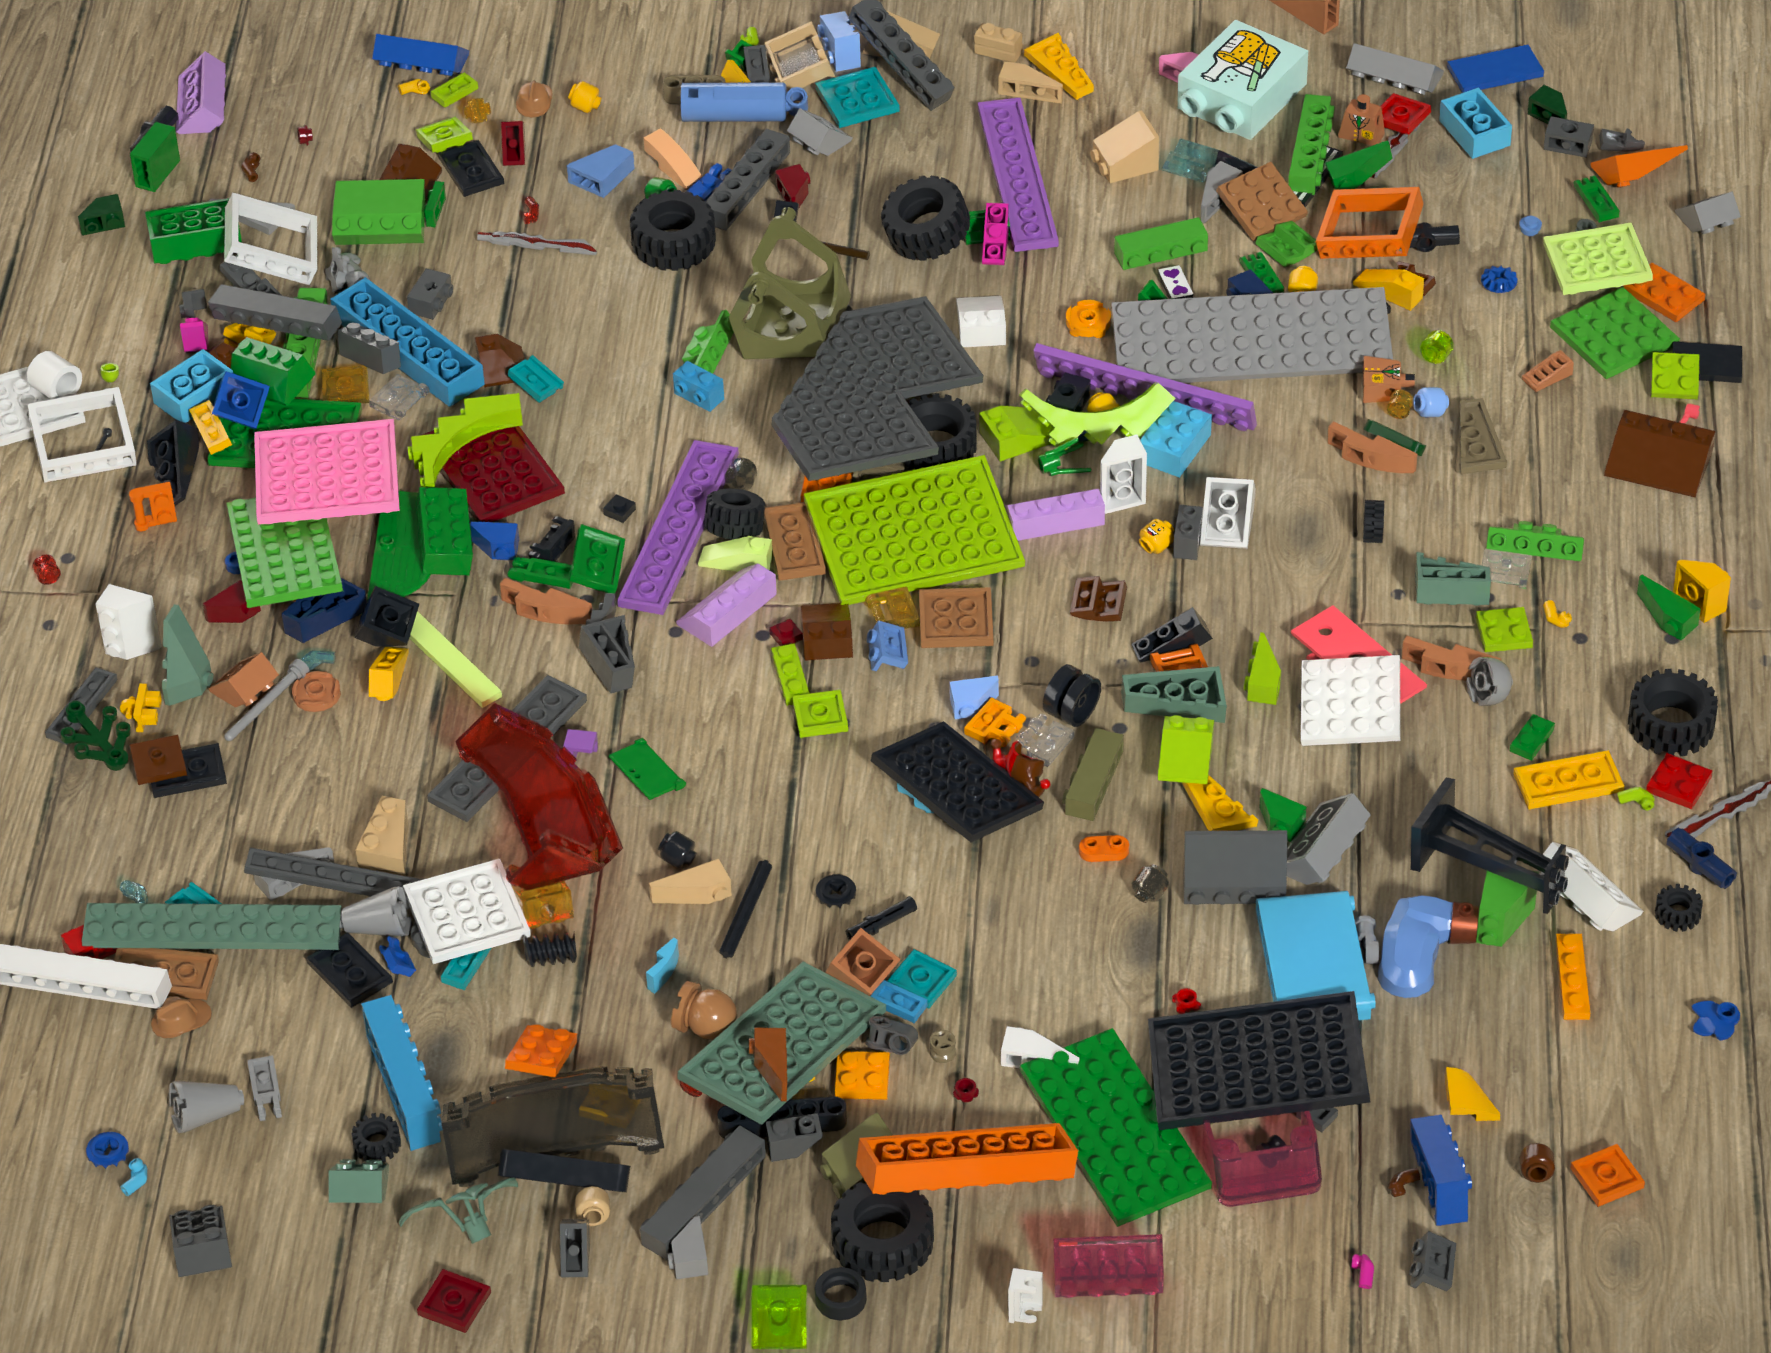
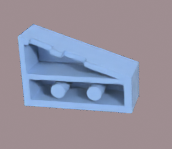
M845 11L820 15V24L817 25L818 35L823 37V48L825 51L828 50L827 57L829 63L833 64L836 72L861 67L859 32H853L855 26L850 25L851 21L848 19Z

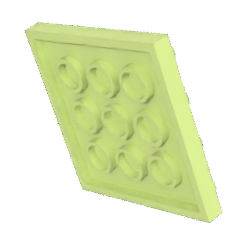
M1632 223L1543 237L1545 250L1563 295L1653 281V273Z

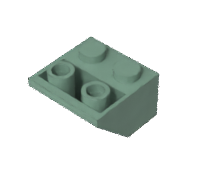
M354 1159L340 1160V1163H336L329 1170V1203H382L386 1199L389 1164H382V1160L378 1159L366 1160V1163L356 1164Z

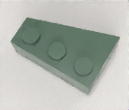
M1416 553L1415 583L1417 603L1427 605H1489L1491 587L1490 567L1462 561L1458 565L1446 562L1444 557L1438 556L1437 560L1425 558L1424 553Z

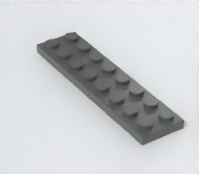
M547 675L427 795L428 802L468 822L587 702V694Z

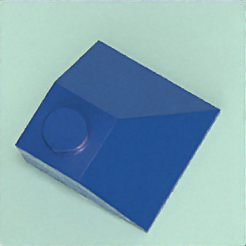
M226 371L215 398L212 415L256 429L270 386Z

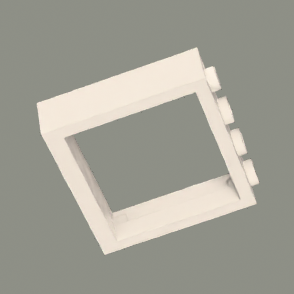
M232 192L225 207L224 262L310 285L317 271V216ZM239 215L305 233V260L238 242Z
M119 387L27 404L44 483L136 465L135 449ZM116 406L125 446L51 460L47 459L38 420Z

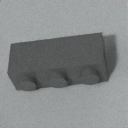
M359 323L347 324V327L338 330L339 352L341 356L381 374L401 367L399 342L388 336L381 335L372 329L365 328Z

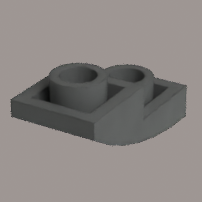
M605 593L604 603L600 602L599 610H592L591 619L586 620V625L615 617L616 600L614 593Z

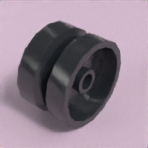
M1066 664L1050 680L1043 698V709L1054 717H1061L1063 722L1073 727H1079L1087 721L1095 710L1101 694V682L1098 678L1090 674H1083L1080 669Z

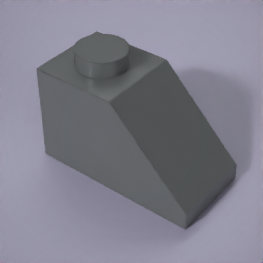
M562 1219L560 1223L561 1278L588 1277L590 1251L589 1219Z

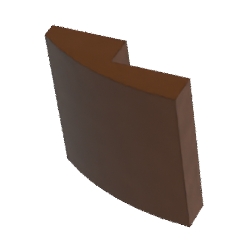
M1100 576L1077 578L1070 609L1071 616L1103 622L1121 621L1127 592L1125 580L1102 583Z

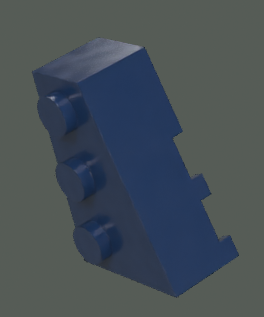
M341 578L342 592L297 599L282 613L285 634L305 643L362 614L367 604L365 590Z

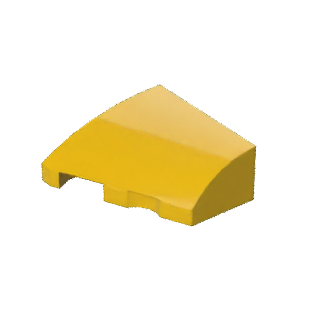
M233 323L224 328L223 335L237 343L248 337L271 344L276 332L270 329Z
M1446 1067L1445 1085L1450 1115L1475 1114L1476 1121H1500V1112L1474 1078L1464 1070Z

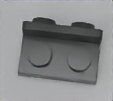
M1430 1231L1421 1239H1417L1412 1247L1414 1257L1409 1270V1275L1411 1276L1410 1286L1417 1288L1422 1282H1425L1447 1292L1452 1287L1457 1243Z

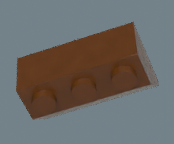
M398 144L379 180L424 179L426 202L429 190L433 189L435 181L438 180L442 173V167L420 147Z

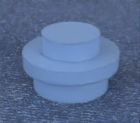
M1526 216L1520 220L1519 227L1524 235L1534 236L1541 230L1542 222L1535 216Z

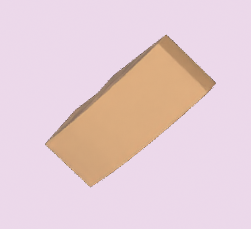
M661 128L644 137L645 152L658 161L661 171L685 190L689 189L703 177L684 150Z

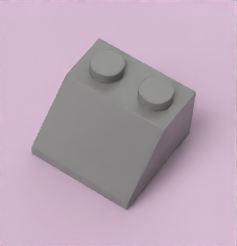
M799 108L787 129L789 133L794 135L792 138L794 141L801 145L807 144V150L816 155L822 153L829 156L853 139L825 118Z
M1733 191L1675 210L1676 215L1692 233L1701 231L1702 235L1715 231L1714 226L1720 224L1721 228L1734 224L1733 219L1741 217Z

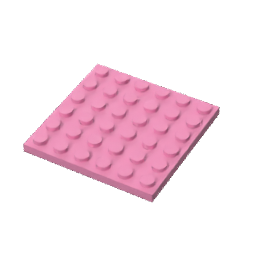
M394 419L254 432L256 514L258 525L400 511Z

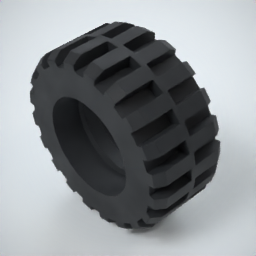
M931 175L930 178L919 176V179L913 180L912 178L907 180L906 184H900L895 192L892 191L889 194L888 200L885 201L881 212L882 225L892 248L901 256L912 260L918 258L920 261H927V258L934 260L942 254L944 256L947 255L952 248L955 249L959 246L960 240H964L967 235L966 231L970 227V214L958 186L943 177L939 179L938 176ZM939 213L927 222L912 224L916 219L925 214Z
M665 190L660 194H651L648 199L645 197L637 204L630 216L633 251L641 261L647 262V265L650 267H659L660 270L665 271L666 269H672V271H678L680 268H684V270L689 269L691 265L696 266L702 262V259L705 260L715 247L714 212L703 198L698 195L693 196L691 192L686 191L683 193L680 190L668 192V190ZM669 229H681L679 231L674 232L665 231Z
M860 1182L854 1185L853 1190L848 1189L842 1194V1199L837 1200L834 1205V1211L831 1214L832 1247L835 1257L844 1268L853 1269L861 1276H864L867 1281L874 1282V1279H878L882 1283L889 1282V1279L894 1278L896 1281L905 1278V1274L912 1275L918 1271V1266L922 1267L927 1262L928 1256L931 1255L933 1250L934 1222L929 1201L924 1195H920L919 1190L909 1193L889 1192L880 1195L873 1194L867 1183L863 1184ZM879 1221L893 1222L905 1229L899 1235L887 1239L872 1238L861 1232L865 1226Z

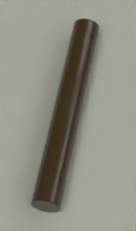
M822 242L836 254L868 260L870 256V251Z

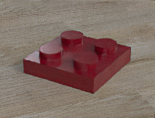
M442 1269L418 1306V1316L466 1333L490 1296L491 1287Z

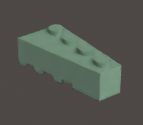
M1219 666L1122 675L1121 695L1124 712L1157 716L1178 715L1184 718L1203 717L1214 720V722L1225 723L1227 705Z

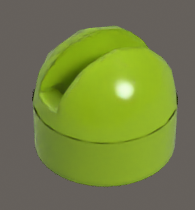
M113 363L103 364L100 367L102 379L108 383L114 382L119 376L118 365Z

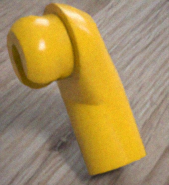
M415 79L398 85L400 95L410 92L424 95L430 91V85L425 80Z

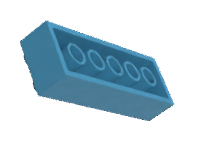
M392 995L361 1003L366 1037L410 1151L441 1142L440 1131L443 1130V1124L439 1116L441 1114L438 1100L433 1099L431 1096L434 1093L430 1080H425L423 1077L426 1075L422 1060L418 1061L416 1058L418 1056L417 1047L414 1041L410 1042L409 1040L411 1034L407 1022L403 1023L401 1020L403 1019V1012L400 1004L394 1003Z

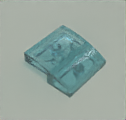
M1180 138L1174 152L1170 151L1162 171L1203 183L1207 179L1208 171L1215 166L1219 150Z

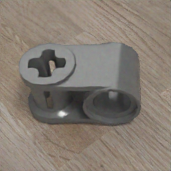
M873 1016L869 1019L871 1028L865 1044L870 1048L904 1055L910 1051L918 1040V1032L912 1025L893 1021L882 1016ZM899 1036L904 1037L908 1043L903 1042Z

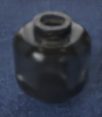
M747 458L732 460L726 470V484L729 488L746 491L751 489L757 477V468Z
M1154 864L1143 866L1131 884L1135 892L1134 896L1143 903L1159 901L1169 886L1168 874L1161 867Z

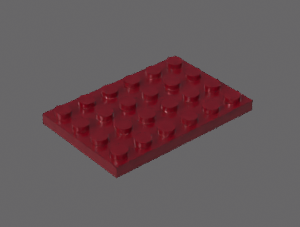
M520 426L496 430L470 441L457 450L441 469L442 474L452 488L466 489L468 510L477 522H495L565 494L563 484ZM433 430L422 435H430L435 433Z

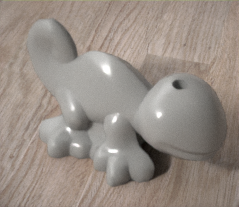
M332 247V262L329 268H325L326 280L331 281L332 293L340 291L343 284H347L349 288L365 277L370 280L368 274L362 271L358 265L361 259L352 253H341L340 247Z

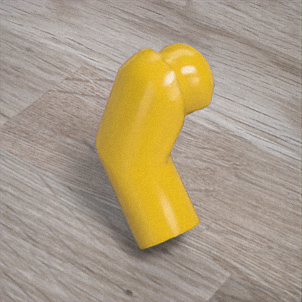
M1548 600L1544 602L1543 608L1548 622L1560 628L1569 626V623L1572 621V616L1569 612L1566 614V611H1563L1559 614L1557 613L1554 601Z

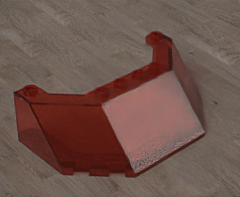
M494 703L455 742L460 758L467 763L471 762L479 766L504 792L508 802L507 806L514 817V824L521 835V842L528 853V860L521 867L511 864L505 869L507 881L514 887L518 886L528 891L600 871L623 849V846L596 779L589 771L584 774L575 764L577 759L565 746L562 749L559 748L551 739L553 734L548 728Z

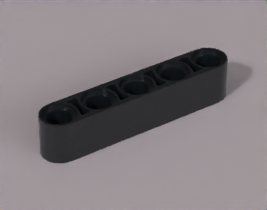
M836 1096L788 1100L762 1125L725 1105L717 1113L718 1132L725 1139L729 1133H733L739 1126H742L759 1137H766L767 1121L817 1113L822 1132L839 1131L847 1124L846 1103L842 1098Z
M501 1149L497 1176L578 1187L594 1186L604 1190L627 1193L631 1166Z

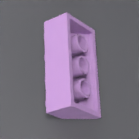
M206 51L178 76L177 112L179 119L176 121V133L178 134L208 133L216 126L219 127L224 121L226 64Z
M1099 489L1004 505L1017 541L1105 525V504Z
M758 563L741 569L677 620V625L709 646H714L777 595L776 574Z

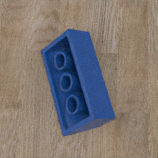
M376 34L372 59L378 61L380 66L391 67L392 64H399L400 69L412 70V67H419L420 72L432 73V70H439L440 75L452 76L453 73L460 74L470 50L456 45Z

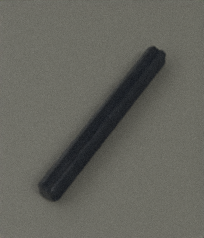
M768 860L759 861L719 950L723 958H732L735 954L772 870V865L768 863Z

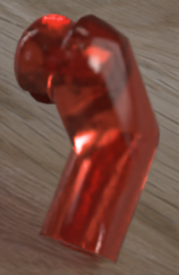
M528 196L524 200V204L529 209V212H524V222L526 224L533 222L534 224L538 220L539 204L533 197Z

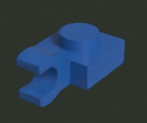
M388 936L389 946H379L380 953L383 954L388 969L394 974L411 977L416 969L408 952L401 950L400 942L397 938Z

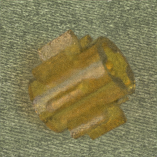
M483 98L467 101L468 106L464 107L466 119L471 118L472 123H481L488 120L487 115L491 114L489 102L484 103Z

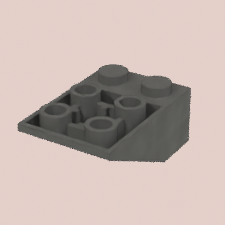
M207 1205L195 1211L180 1210L173 1215H169L178 1277L232 1267L222 1205Z

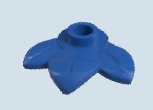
M1702 1001L1692 1005V1010L1700 1017L1693 1026L1694 1033L1701 1036L1715 1034L1716 1038L1720 1041L1728 1039L1733 1035L1734 1025L1740 1020V1012L1736 1005L1730 1002H1724L1719 1005L1713 1001Z

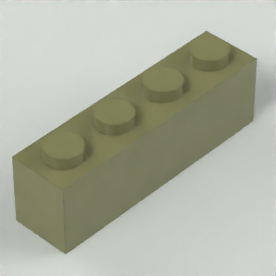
M1095 728L1092 737L1087 738L1085 754H1080L1077 764L1078 770L1077 772L1073 771L1070 778L1069 790L1065 789L1062 803L1065 804V815L1090 821L1095 820L1124 752L1123 734Z

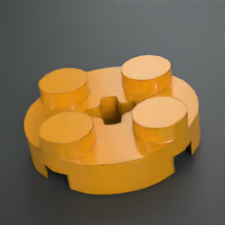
M1081 300L1077 302V306L1072 308L1071 305L1067 309L1066 326L1069 329V333L1074 337L1102 338L1111 326V311L1109 308H1104L1103 303L1099 301Z

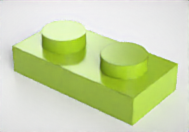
M464 72L432 90L431 98L446 108L477 90L478 82Z

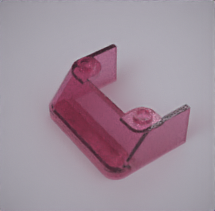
M1310 1111L1301 1113V1126L1293 1129L1290 1134L1291 1145L1240 1153L1237 1143L1231 1139L1214 1140L1209 1120H1203L1202 1147L1217 1199L1222 1205L1234 1207L1309 1195L1320 1190L1322 1172L1318 1140Z

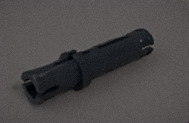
M908 896L906 899L874 916L868 915L861 923L846 929L845 932L848 940L850 941L860 928L873 936L879 933V929L911 912H915L917 910L915 900Z

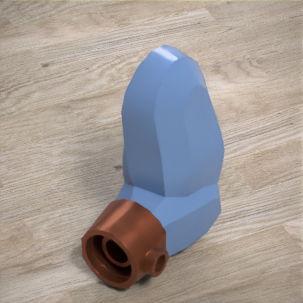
M1422 895L1398 900L1385 928L1382 942L1381 961L1378 970V981L1381 987L1390 994L1403 998L1418 997L1429 992L1434 985V964L1438 955L1439 945L1450 941V944L1476 943L1479 906H1474L1468 902L1454 901L1453 903L1437 897Z

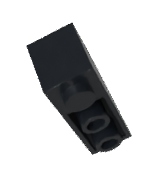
M1192 607L1131 645L1141 663L1150 661L1151 653L1158 652L1163 654L1189 648V645L1198 644L1200 647L1213 638L1205 621Z

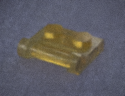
M907 586L872 593L866 597L865 601L867 606L871 608L876 623L882 621L904 627V629L920 626V618ZM886 603L892 620H885L880 604Z

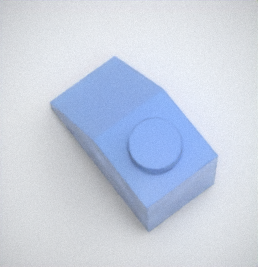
M998 675L950 682V701L954 719L974 717L991 697L996 699L999 696Z

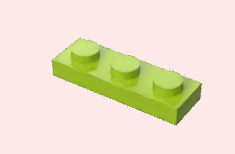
M795 644L772 647L771 654L786 706L793 705L792 696L810 694Z

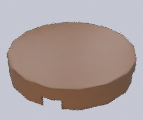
M308 672L304 678L297 679L292 687L293 701L299 708L305 711L319 712L333 707L341 696L339 681L328 672Z

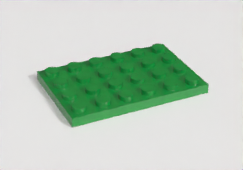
M293 399L288 406L265 400L256 429L219 417L232 445L212 455L209 452L208 464L209 466L255 468L254 432L356 423L360 420L362 405L360 402Z

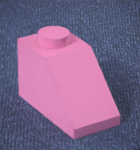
M1185 52L1161 55L1159 57V75L1178 82V75L1198 54Z

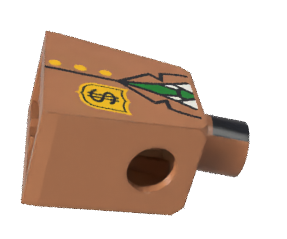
M1359 95L1357 100L1352 99L1343 116L1338 137L1370 146L1379 144L1385 134L1382 108L1379 105L1370 103L1368 95Z
M1364 356L1363 403L1400 399L1401 387L1414 388L1415 374L1401 373L1400 361Z

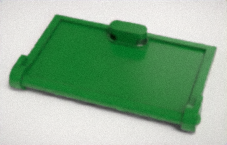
M644 738L635 740L633 745L609 755V758L649 800L674 789L675 791L681 790L686 786V782L655 753Z

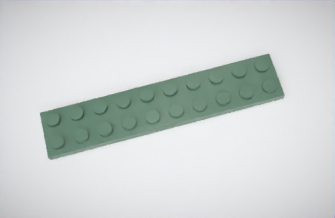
M87 903L82 946H93V948L339 950L342 905Z

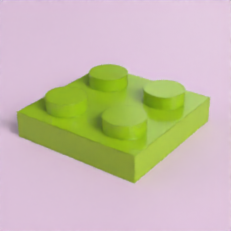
M456 116L416 129L417 138L432 153L443 152L446 148L461 146L467 141L473 140L472 132Z
M1653 352L1651 397L1698 400L1699 354Z
M1524 607L1476 611V621L1484 652L1533 648V638Z
M841 690L792 696L800 738L848 732V721Z

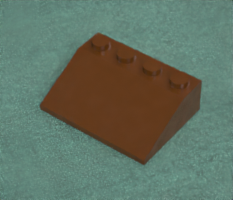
M1624 410L1616 431L1604 476L1696 498L1713 452L1716 431Z

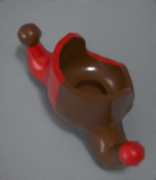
M993 739L991 741L993 761L1038 797L1042 796L1045 789L1051 786L1048 779L1039 781L1043 773L1044 761L1022 754V745L1017 740L1012 743L1009 753L1005 755L1000 749L1001 741Z

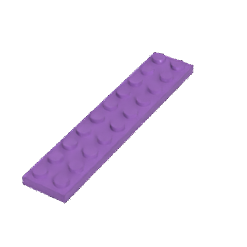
M1021 98L978 102V112L1002 203L1009 204V230L1014 252L1059 247L1056 228Z
M1036 343L1033 350L1038 372L1046 378H1053V376L1062 378L1065 372L1091 379V390L1100 388L1112 396H1116L1117 393L1125 395L1131 401L1142 395L1155 382H1158L1176 398L1174 401L1212 414V421L1218 425L1231 424L1240 431H1247V429L1254 431L1257 425L1254 403L1252 401Z
M697 440L693 441L617 600L618 607L664 615L704 530L707 496L713 491L723 489L739 455L738 447Z

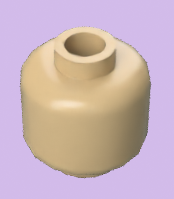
M594 1186L586 1187L579 1191L575 1200L577 1218L589 1219V1226H597L606 1222L610 1216L608 1193L604 1189Z

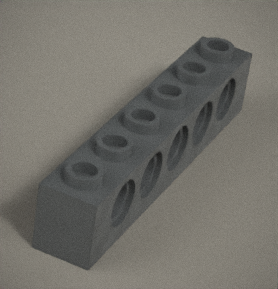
M862 0L852 7L848 19L930 111L951 98L955 87L950 79L941 73L938 66L925 55L923 49L918 47L910 35L898 25L896 19L889 15L881 2L877 0Z
M766 128L761 136L756 138L752 147L746 150L742 159L736 162L732 171L724 177L723 182L718 188L716 187L713 190L712 195L706 202L714 212L716 228L727 231L790 154V137L788 135Z

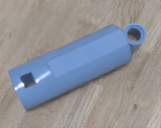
M784 82L681 84L682 122L785 121L787 112L795 116L799 108L808 111L807 92L800 87L791 88L787 92Z

